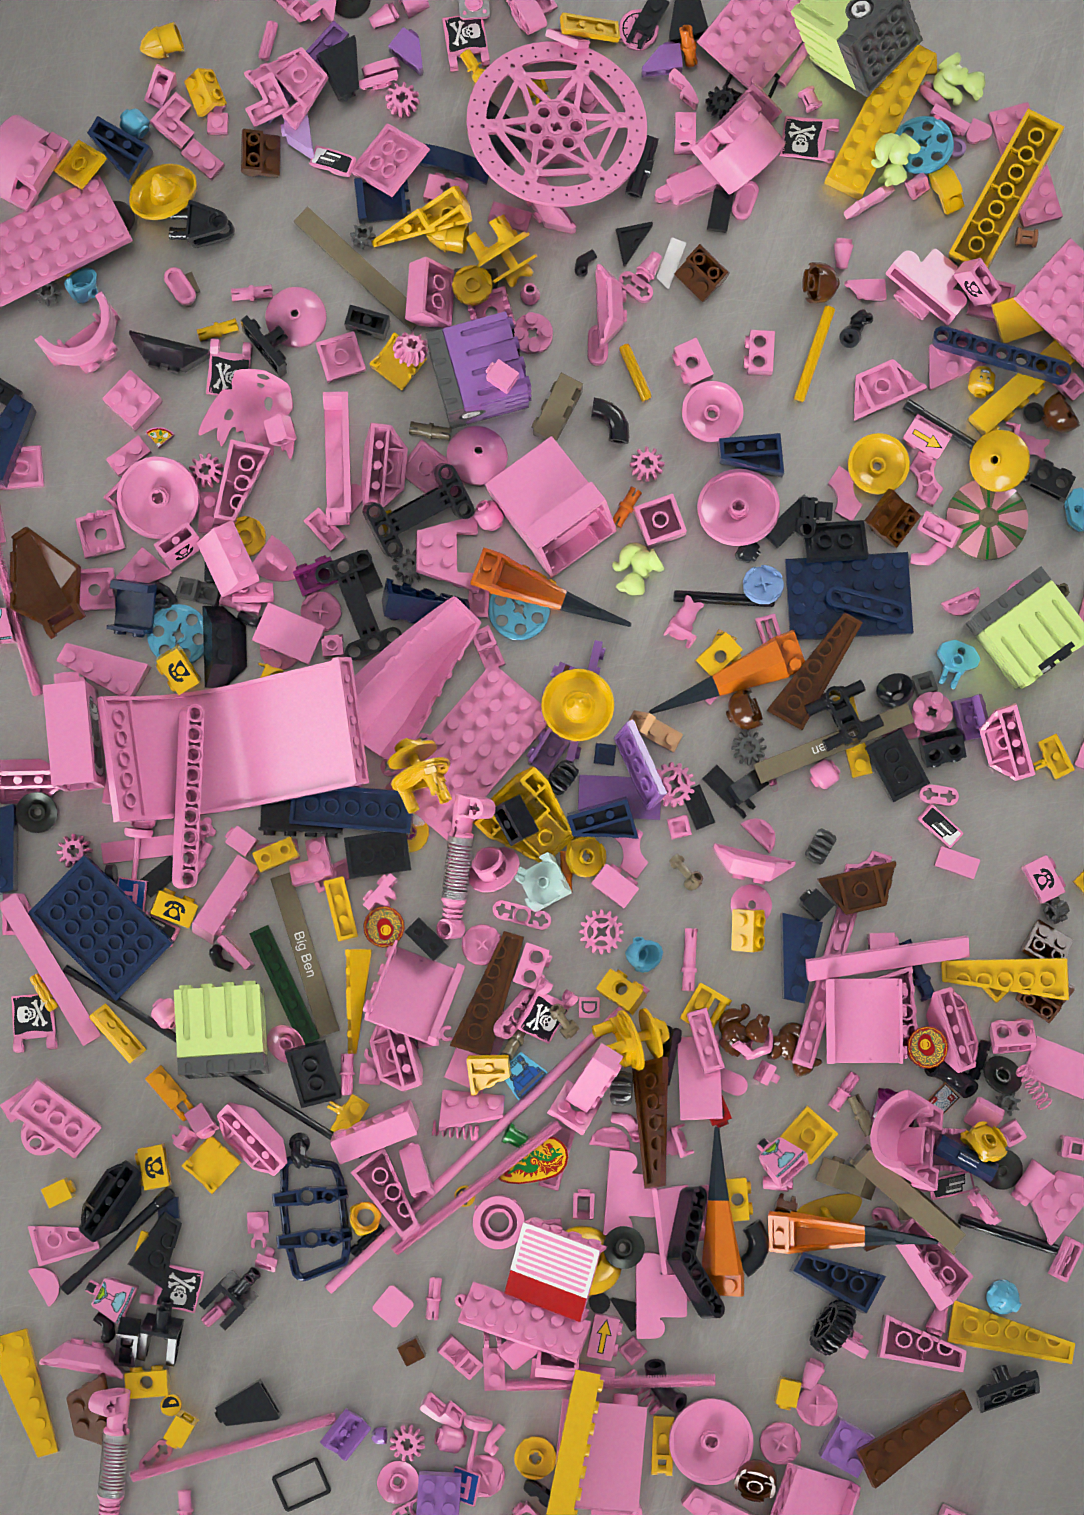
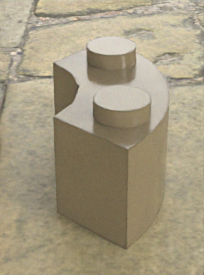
M833 1156L832 1159L823 1158L816 1181L872 1200L876 1185L858 1169L844 1164L845 1160Z

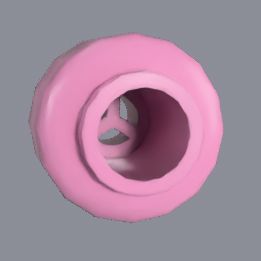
M483 500L477 504L474 518L483 530L494 531L502 525L504 514L495 501Z
M822 759L810 768L812 776L809 779L816 788L820 786L826 790L839 781V774L841 772L832 760Z
M160 998L155 1001L152 1006V1018L161 1028L173 1029L176 1027L173 999Z
M443 1424L441 1428H437L434 1443L440 1451L456 1454L461 1448L466 1446L467 1435H464L462 1427L457 1429Z

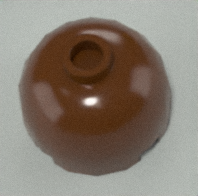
M811 262L808 264L810 268L805 269L802 280L803 292L807 291L809 297L805 299L809 303L827 302L835 295L839 288V278L835 270L828 264Z
M1058 391L1044 403L1043 412L1045 416L1042 420L1047 428L1052 427L1056 432L1067 433L1079 427L1080 422L1072 407L1065 401L1064 395Z
M748 687L731 696L728 702L729 710L726 711L728 720L745 730L763 725L760 722L763 719L756 698L751 699L749 694L753 692Z
M756 1459L749 1460L740 1466L734 1480V1486L736 1491L738 1488L743 1498L752 1502H764L765 1498L770 1497L771 1499L776 1493L777 1475L773 1467L767 1462Z

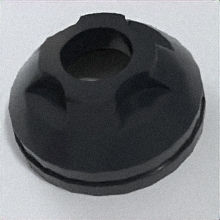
M894 673L886 676L879 682L876 692L879 700L884 705L898 707L907 703L912 698L914 685L909 676L902 673ZM898 693L904 694L899 700L893 699V696Z

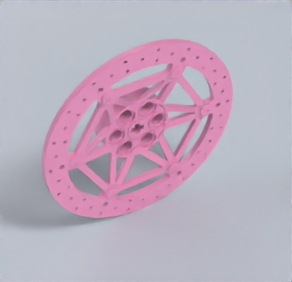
M546 41L527 44L503 54L481 74L474 85L467 108L466 121L469 142L485 172L508 192L532 203L546 206L569 207L583 205L601 199L615 191L634 172L643 154L647 138V117L641 96L623 70L589 48L575 49L561 42ZM548 61L577 65L575 70L526 72L523 67ZM591 72L602 78L614 90L625 112L617 113L589 78ZM510 76L514 82L496 118L487 119V108L494 91L506 77ZM571 78L556 99H550L532 81L537 79ZM577 83L574 104L565 101L564 98ZM584 84L609 114L581 113L579 108ZM527 87L542 102L533 106ZM521 88L529 112L528 116L503 119L517 89ZM586 121L604 122L589 130L586 125ZM524 124L525 130L524 132H521L519 130L510 128L509 126ZM611 128L595 160L584 140L600 131ZM618 128H627V139L622 153L617 161L607 171H604L601 163ZM505 133L525 140L527 148L532 153L530 163L525 160ZM496 134L524 169L525 173L523 176L513 171L499 157L490 141L489 135ZM580 151L582 152L586 161L577 157ZM537 158L542 160L538 165L536 164ZM570 160L583 167L543 170L548 163L559 164ZM588 175L592 179L586 183L574 186H549L537 183L538 178Z

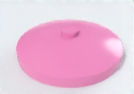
M153 456L134 463L123 474L118 485L117 504L122 518L132 530L148 538L163 539L184 523L188 522L190 525L199 508L200 495L194 476L183 464L168 457Z
M747 469L724 471L710 479L701 490L697 504L698 517L703 529L713 539L733 546L752 544L767 536L776 525L780 513L779 496L773 484L766 477L755 471Z
M704 1398L688 1404L675 1417L669 1432V1449L674 1463L686 1477L700 1484L718 1485L734 1479L740 1466L750 1460L753 1451V1433L747 1418L736 1406L722 1399Z

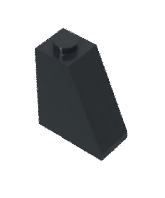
M675 0L668 42L682 43L679 28H683V25L692 26L694 40L699 39L708 28L701 0Z
M353 35L316 55L322 69L329 77L328 81L338 100L342 98L345 101L356 96L354 92L359 89L356 37Z
M261 1378L219 1403L215 1407L216 1412H214L220 1423L223 1422L225 1426L274 1421L282 1415Z

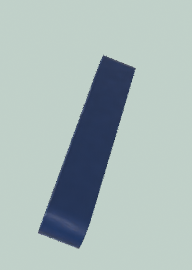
M947 326L936 328L933 334V346L939 350L1057 385L1065 384L1071 374V367L1065 361ZM945 335L947 340L940 341L937 336ZM962 340L965 341L967 345L965 347H960L957 345L956 342ZM983 346L987 351L980 353L976 348ZM1003 352L1006 354V358L1000 359L996 354ZM1023 358L1026 363L1023 365L1018 364L1016 359ZM1043 364L1046 369L1039 370L1036 368V365ZM1056 370H1063L1066 375L1059 376L1056 374Z

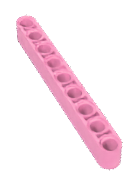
M198 704L183 707L179 713L172 883L178 889L191 888L195 886L198 879L204 710ZM190 710L194 713V719L189 715ZM189 730L193 733V739L189 737ZM188 751L192 753V760L188 758ZM188 771L191 773V780L187 778ZM187 792H188V793L190 794V796H191L190 801H188L187 798H186V793H187ZM186 812L190 816L189 822L185 819ZM185 833L189 836L188 843L184 839ZM184 854L188 856L187 863H185L183 860ZM183 875L187 877L186 884L182 881Z

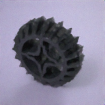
M835 1300L829 1303L828 1307H825L813 1325V1330L810 1333V1345L817 1352L825 1356L836 1353L838 1348L840 1349L842 1344L846 1342L850 1332L853 1330V1325L856 1323V1310L842 1300Z

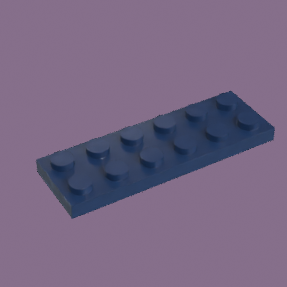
M347 787L291 799L289 824L412 834L414 813H408L399 792L396 790Z

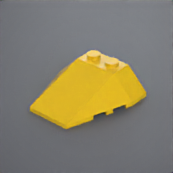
M532 766L516 774L490 799L496 807L520 794L539 832L510 846L494 815L490 819H475L473 823L488 838L496 840L506 847L512 848L540 863L543 861L540 859L541 855L549 852L556 856L575 836L572 835L571 828L548 780Z

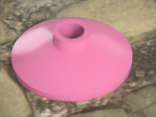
M753 884L744 885L733 894L731 911L733 909H761L765 911L764 916L767 919L771 913L772 901L764 888ZM749 901L755 902L756 906L754 909L748 907Z
M286 1025L275 1026L267 1035V1045L270 1052L275 1058L284 1063H288L285 1055L286 1049L305 1045L301 1035L295 1029Z
M393 1461L381 1469L377 1478V1488L380 1495L387 1502L403 1504L411 1500L417 1493L419 1477L414 1467L409 1463ZM397 1477L401 1478V1483L395 1485L394 1479Z

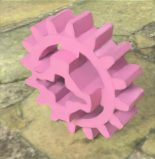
M670 762L668 767L666 764L661 765L662 771L656 769L667 791V794L661 799V801H664L663 806H668L671 803V807H676L677 802L681 806L684 804L683 799L686 801L691 799L688 793H694L691 786L695 785V782L690 781L693 774H687L688 767L681 769V763L674 767V763ZM672 771L669 777H663L666 772ZM674 781L673 784L676 785V788L671 789L672 785L669 782ZM676 792L682 793L680 797L673 798Z
M602 909L599 915L592 911L593 917L590 918L586 915L587 923L581 922L584 930H579V933L584 934V937L580 940L587 942L585 948L592 947V953L596 949L599 950L600 955L603 954L605 949L608 953H611L610 947L617 949L616 941L622 942L619 934H624V931L619 930V927L623 924L616 923L618 916L610 917L611 911L607 915H604ZM605 918L608 921L605 924H600L595 919ZM589 925L593 929V936L590 939L587 934ZM609 925L605 931L606 937L600 936L594 939L598 933L597 927L602 929ZM613 925L615 927L614 939L610 936V928ZM597 941H605L608 945L597 946L595 943Z

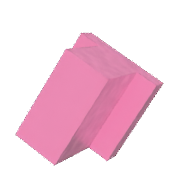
M552 436L485 484L491 499L498 504L504 516L532 550L536 560L550 578H553L617 531L604 496L592 481L589 483Z

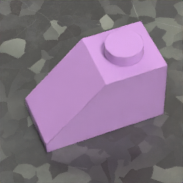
M306 114L296 130L284 119V124H280L282 137L286 136L290 146L310 159L314 158L308 114Z

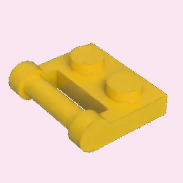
M699 982L679 1018L689 1024L687 1013L704 1008L708 1010L716 998L720 1002L710 1018L714 1029L727 1005L730 1006L732 1000Z

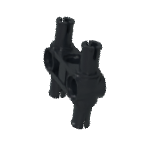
M861 679L846 687L841 685L832 686L819 699L804 705L809 717L825 709L829 711L839 730L838 734L822 740L827 752L843 744L845 746L857 745L868 736L869 732L884 726L879 714L864 722L860 721L850 703L851 697L866 691ZM837 695L840 697V699L838 701H832L830 697ZM851 730H856L858 734L856 736H850L848 732Z

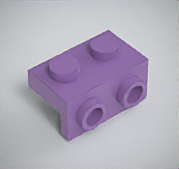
M982 694L952 701L951 705L956 724L963 735L964 741L980 738L979 728L988 719L986 703Z
M550 727L548 730H542L538 737V740H540L538 746H532L527 754V757L530 758L528 763L548 776L570 743V740L560 737Z
M346 1408L320 1443L327 1449L337 1453L342 1460L347 1461L371 1430V1427L361 1416Z

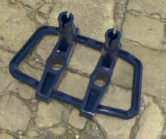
M288 1156V1163L280 1170V1192L272 1193L273 1207H280L282 1234L276 1236L277 1249H286L293 1277L299 1281H308L341 1268L349 1261L353 1235L352 1227H349L346 1203L348 1188L344 1184L343 1175L336 1162L312 1158L313 1161L310 1166L332 1170L336 1185L305 1186L299 1189L288 1190L289 1166L293 1164L291 1156ZM309 1190L312 1192V1201L308 1202L303 1199V1191ZM338 1200L341 1227L309 1228L297 1232L290 1231L288 1206H310L323 1202L331 1204ZM312 1232L317 1235L316 1243H309L307 1241L308 1233ZM342 1242L341 1259L305 1273L300 1272L294 1248H315L323 1245L334 1247Z

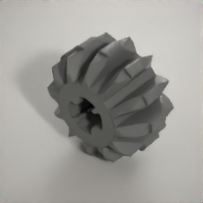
M406 549L407 555L404 556L402 553L399 556L401 559H393L399 565L392 566V569L395 571L399 570L396 572L395 577L399 578L402 576L401 582L405 583L406 579L409 578L410 584H413V577L418 581L421 580L416 572V550L410 555V550ZM407 562H411L412 565L415 564L411 571H408L407 567L404 569V566L408 564Z
M747 730L746 737L740 732L738 735L741 740L733 739V742L738 746H732L731 750H738L733 755L734 758L742 756L739 763L742 764L747 759V765L750 766L752 758L755 763H758L759 758L757 755L760 757L765 756L763 752L759 751L767 748L766 745H760L765 739L762 737L757 740L758 732H755L753 737H751L750 730ZM747 743H750V746L754 747V750L752 749L751 753H748V750L744 749V746H746Z
M819 829L805 852L806 857L814 863L823 864L837 840L836 836L828 830Z
M619 1071L611 1083L610 1101L613 1105L617 1106L630 1105L633 1093V1075L630 1072Z

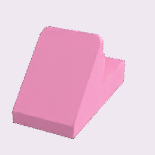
M319 0L302 12L300 16L304 21L308 18L313 21L321 15L319 12L321 10L329 23L334 20L336 0Z
M157 64L144 101L161 109L167 102L170 91L177 86L176 73Z

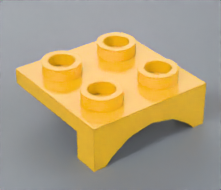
M394 332L381 352L369 365L403 391L426 362L427 358L425 357V360L422 363L419 362L416 367L412 363L409 367H407L405 362L400 364V359L394 358L393 345L399 336Z
M211 1136L182 1164V1167L213 1194L242 1162L214 1136Z

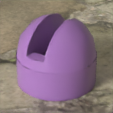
M386 1427L375 1428L372 1431V1441L376 1444H386Z

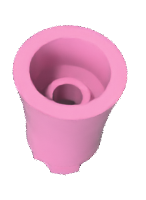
M1032 1158L1024 1174L1014 1186L1015 1188L1011 1195L1024 1206H1027L1056 1176Z

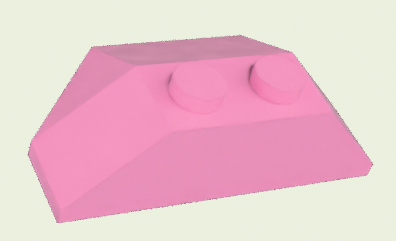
M545 177L538 178L537 183L550 186ZM524 200L528 207L532 206L535 211L533 215L539 224L542 223L545 228L570 234L576 233V225L564 207L546 206Z
M597 264L595 278L598 348L603 349L622 329L623 323L627 322V310H623V302H626V290H622V283L601 264Z
M370 423L364 445L361 478L363 505L367 502H376L385 507L404 490L408 448L395 432L392 425Z
M1017 704L996 709L979 728L989 766L1010 776L1015 781L1034 776L1035 771Z
M42 759L0 760L1 804H18L22 797L32 792H41L52 796L59 790L51 786L50 764Z
M716 843L713 844V850L727 872L733 874L732 878L744 880L745 877L753 879V883L765 885V881H772L794 867L796 863L791 860Z
M952 987L933 992L926 1017L929 1027L938 1029L946 1037L948 1052L944 1061L957 1073L975 1068L979 1042L967 1003L960 995L954 992Z
M376 1025L369 1042L379 1080L402 1092L421 1086L423 1082V1068L415 1039Z
M229 1102L216 1115L223 1139L252 1169L275 1176L288 1163L283 1138L254 1108Z
M71 1338V1340L66 1341L43 1357L39 1363L41 1365L98 1375L105 1373L106 1376L123 1379L126 1372L122 1366L114 1365L115 1355L109 1347L104 1346V1343L92 1341V1344L83 1343L84 1340L80 1338Z

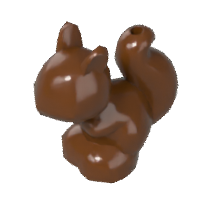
M743 1003L741 1004V1009H727L722 1013L718 1021V1027L722 1035L719 1044L730 1055L739 1057L741 1052L734 1049L731 1045L737 1041L749 1043L751 1040L757 1043H764L769 1032L768 1023L770 1016L766 1015L763 1017L762 1014H758L755 1019L750 1020L745 1026L740 1022L750 1015L749 1005Z
M790 1022L782 1026L778 1035H773V1049L767 1054V1058L775 1060L782 1056L784 1060L792 1061L802 1025ZM815 1058L812 1069L792 1063L793 1071L797 1077H802L811 1073L814 1067L821 1065L822 1061Z

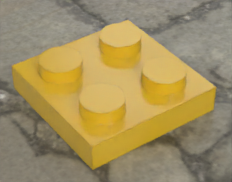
M78 139L53 171L82 190L107 158L101 152Z
M806 1106L779 1137L805 1151L809 1164L812 1165L836 1138L838 1133L811 1108Z

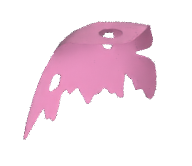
M239 369L234 372L231 382L232 389H223L209 407L198 434L203 435L217 428V441L222 446L227 439L230 429L235 427L236 432H244L246 443L258 445L262 442L264 447L271 448L270 455L273 456L275 445L269 443L263 421L269 419L275 413L289 415L293 409L290 387L285 381L265 370ZM257 374H265L269 379H261ZM257 383L264 384V387H258ZM267 397L272 398L273 402L270 411L265 408L264 400ZM228 409L234 412L231 420L224 419ZM294 441L281 446L282 451H287L289 459L293 456Z

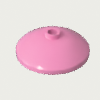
M290 287L278 292L271 299L266 309L265 319L269 332L279 325L284 330V334L288 336V339L281 343L282 345L299 348L310 345L321 336L326 326L327 316L323 302L314 292L302 287ZM293 311L298 312L296 317L291 316Z
M707 381L696 385L686 395L682 406V418L686 428L693 436L706 442H718L719 438H729L738 430L743 419V404L738 393L729 385L719 381ZM713 411L716 416L711 418L708 416V413Z
M471 426L460 430L452 437L447 448L446 458L447 463L456 469L462 482L480 486L485 485L505 470L508 453L504 441L496 432L482 426ZM480 449L482 453L477 454L474 450Z

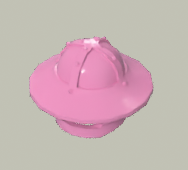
M506 847L482 848L476 853L472 861L470 875L468 876L470 878V885L480 892H493L504 888L511 883V880L517 874L520 866L518 855L514 850Z

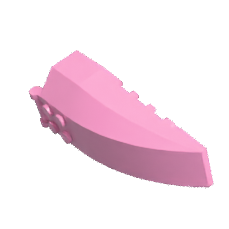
M453 596L424 616L390 643L354 676L364 746L383 759L388 760L396 753L394 747L399 741L405 738L414 740L420 733L432 712L431 707L437 697L441 696L443 692L441 691L446 680L451 678L453 674L451 671L456 662L461 660L466 647L469 646L481 624V621L457 597Z

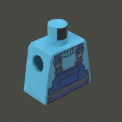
M520 1052L510 1061L511 1075L505 1081L516 1098L520 1100L548 1072L524 1053Z

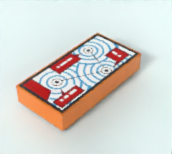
M943 1083L927 1101L945 1113L960 1097L946 1083Z

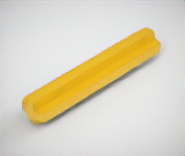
M624 344L619 347L620 353L641 401H647L652 397L630 345Z

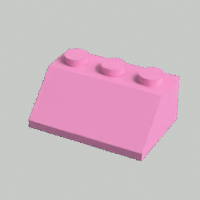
M428 257L409 264L406 320L416 325L446 328L452 325L454 299L452 288L453 269Z
M232 520L213 528L197 542L222 598L260 581Z

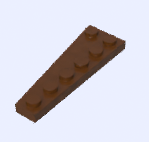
M844 612L767 711L803 730L810 718L804 705L819 699L824 693L863 622Z
M506 931L503 932L451 1041V1047L479 1055H491L496 1038L493 1030L494 1025L504 1010L524 940L523 936Z
M668 1057L646 1060L644 1068L640 1071L632 1068L644 1189L666 1186Z
M958 1390L856 1449L873 1488L879 1487L973 1409L965 1390Z

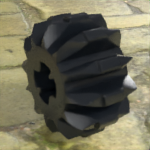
M723 85L722 90L716 86L714 92H708L709 98L705 100V103L708 105L706 110L707 112H712V118L719 115V120H721L738 102L739 96L738 94H733V88L727 91L726 85ZM721 100L725 101L724 106L720 105Z
M567 760L561 761L547 778L553 792L557 795L563 794L578 776L579 770Z

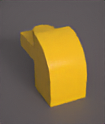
M947 164L939 170L928 174L932 190L939 195L943 211L946 215L965 207L961 194L963 192L961 184L954 171Z

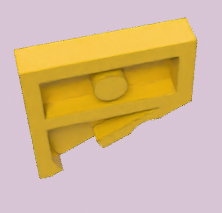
M468 1055L466 1059L471 1095H476L478 1091L486 1087L490 1088L496 1082H502L511 1075L509 1055Z

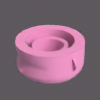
M494 1195L483 1200L478 1206H474L473 1229L476 1237L482 1244L493 1249H505L518 1243L525 1216L515 1199L504 1195ZM502 1212L508 1217L509 1225L504 1231L496 1232L490 1227L489 1218L493 1213Z

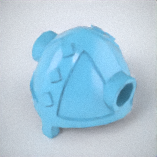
M92 268L79 269L72 273L64 282L66 290L77 303H87L98 294L96 288L97 274Z
M643 937L633 938V943L625 951V955L635 971L645 973L651 971L660 963L663 950L657 942L644 940Z
M997 1280L989 1286L986 1300L992 1311L998 1314H1009L1012 1312L1016 1313L1022 1303H1020L1019 1292L1012 1282Z

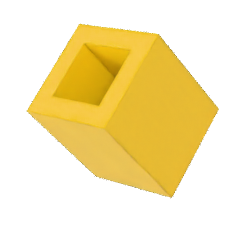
M66 1177L41 1189L50 1209L75 1197L74 1192H76V1188L72 1180L69 1181Z
M779 1376L774 1402L779 1404L778 1408L790 1410L791 1407H797L801 1388L800 1380Z

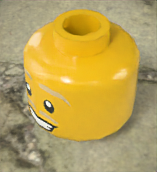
M986 366L976 367L969 374L968 390L977 398H985L987 395H990L994 392L995 373Z

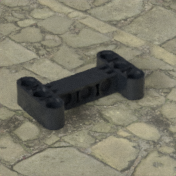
M446 463L438 464L434 469V476L439 486L386 514L382 505L376 502H367L363 506V516L381 551L391 558L399 557L403 552V545L398 535L448 507L459 518L468 519L473 516L474 505L456 469L452 465ZM447 467L449 475L446 478H442L441 471ZM456 485L458 493L452 497L450 489ZM462 504H466L467 511L461 515L459 508ZM376 506L378 513L376 516L371 517L369 510L371 507ZM385 524L387 531L384 535H380L378 532L379 527ZM394 542L396 550L393 553H389L388 546Z
M359 550L325 563L315 571V579L320 584L338 581L360 638L349 643L345 648L346 657H352L349 655V648L351 646L359 647L360 654L357 657H352V661L362 659L385 649L392 643L387 639L389 631L397 632L398 637L402 634L396 627H390L382 631L379 630L357 572L368 568L372 563V556L366 550ZM358 555H366L368 563L366 565L358 564ZM343 561L349 565V570L345 573L340 572L337 567ZM321 569H327L330 572L329 579H320L318 572ZM375 638L379 641V647L376 650L368 647L369 639Z

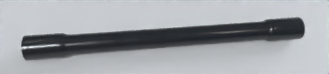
M908 399L903 407V410L916 417L919 414L953 434L951 438L971 450L977 442L928 412L924 407L911 399ZM997 456L993 458L994 464L998 462ZM1028 471L1026 477L1022 481L1023 483L1026 482L1031 472Z
M169 1186L163 1189L144 1210L60 1286L62 1291L67 1295L73 1292L92 1271L160 1208H163L176 1195Z

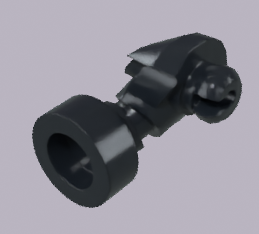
M865 309L855 313L850 318V324L852 325L845 327L841 331L839 339L843 346L847 348L855 347L861 340V332L864 326L873 322V315L870 312L867 313Z
M299 1132L292 1135L289 1140L291 1160L298 1169L301 1166L309 1168L313 1161L312 1158L306 1155V1151L310 1147V1139L305 1133Z

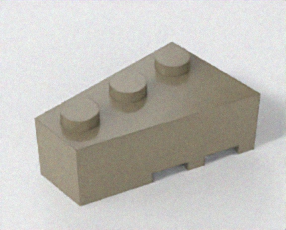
M562 372L558 380L553 383L549 398L545 399L542 404L541 410L543 411L540 417H536L531 426L533 428V435L544 441L552 436L557 442L583 392V383Z

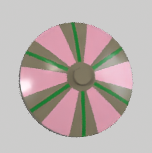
M974 480L961 487L954 494L948 504L945 520L963 529L955 545L957 549L971 558L989 561L1002 558L1019 546L1027 531L1028 512L1024 500L1014 488L1004 492H994L983 488Z

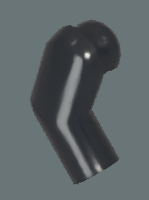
M593 249L576 259L574 270L577 276L584 277L587 275L588 263L597 258Z
M159 581L154 582L157 584L156 595L161 592L163 597H170L172 605L178 602V599L168 586Z
M240 611L237 615V620L257 629L262 618L260 616L257 619L243 611Z
M213 945L209 950V956L213 965L231 972L234 963L223 959V948L220 945Z
M98 1312L93 1321L102 1327L101 1340L104 1343H110L115 1337L114 1322Z

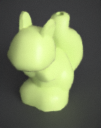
M959 52L951 55L938 65L940 71L935 75L933 81L935 92L942 95L944 99H953L952 104L955 106L961 104L963 100L962 93L955 86L963 85L964 89L969 94H972L975 101H978L983 96V89L986 84L985 73L981 71L968 73L969 71L966 67L962 68L959 65L961 61Z
M887 133L881 136L875 145L876 159H872L871 164L876 168H880L886 164L888 158H890L891 163L886 166L883 175L878 178L877 182L880 184L885 182V185L888 187L904 182L907 179V173L903 164H908L909 160L907 157L909 153L917 154L921 150V146L905 133H902L900 136L895 133Z
M636 542L624 546L619 554V562L614 561L612 564L614 570L618 572L624 571L632 565L633 572L626 575L622 582L616 584V588L620 592H626L629 595H643L645 593L643 578H648L652 570L657 572L665 570L654 548L648 550L646 546Z

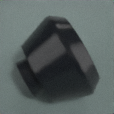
M755 542L739 546L735 553L736 560L749 563L751 560L755 562L761 553L758 550L760 548L759 544Z

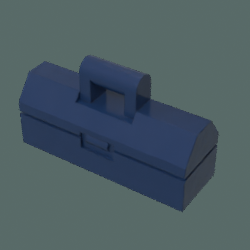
M940 1134L934 1145L933 1154L988 1183L991 1182L998 1170L999 1164L992 1161L983 1162L977 1152L943 1134Z

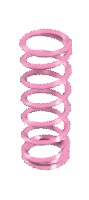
M1025 1064L1016 1070L1018 1077L1032 1071L1031 1075L1023 1077L1021 1082H1026L1032 1076L1035 1077V1080L1028 1082L1024 1088L1031 1087L1035 1082L1039 1083V1086L1031 1088L1028 1094L1036 1092L1039 1088L1043 1089L1042 1092L1033 1095L1032 1099L1035 1100L1043 1093L1046 1094V1098L1039 1099L1035 1105H1038V1109L1042 1110L1050 1106L1052 1099L1048 1098V1093L1044 1092L1043 1086H1040L1041 1082L1037 1080L1036 1075H1033L1034 1071L1030 1065ZM1050 1101L1045 1107H1039L1042 1103Z
M434 1120L432 1135L435 1133V1136H438L439 1128L436 1133V1120ZM471 1124L468 1127L466 1136L465 1126L461 1127L459 1135L457 1126L453 1127L452 1134L451 1127H449L450 1138L453 1137L456 1128L457 1139L460 1138L463 1130V1137L465 1140L469 1135V1131L471 1134V1140H478L479 1125H475L474 1136ZM446 1128L445 1132L442 1130L443 1137H445L448 1128Z
M632 1369L625 1375V1378L635 1373L634 1376L637 1375V1371ZM644 1386L636 1395L639 1396L649 1390L640 1402L654 1396L645 1406L648 1408L658 1402L649 1410L650 1415H653L662 1408L663 1404L659 1400L654 1401L656 1396L654 1394L649 1395L651 1388L645 1389Z

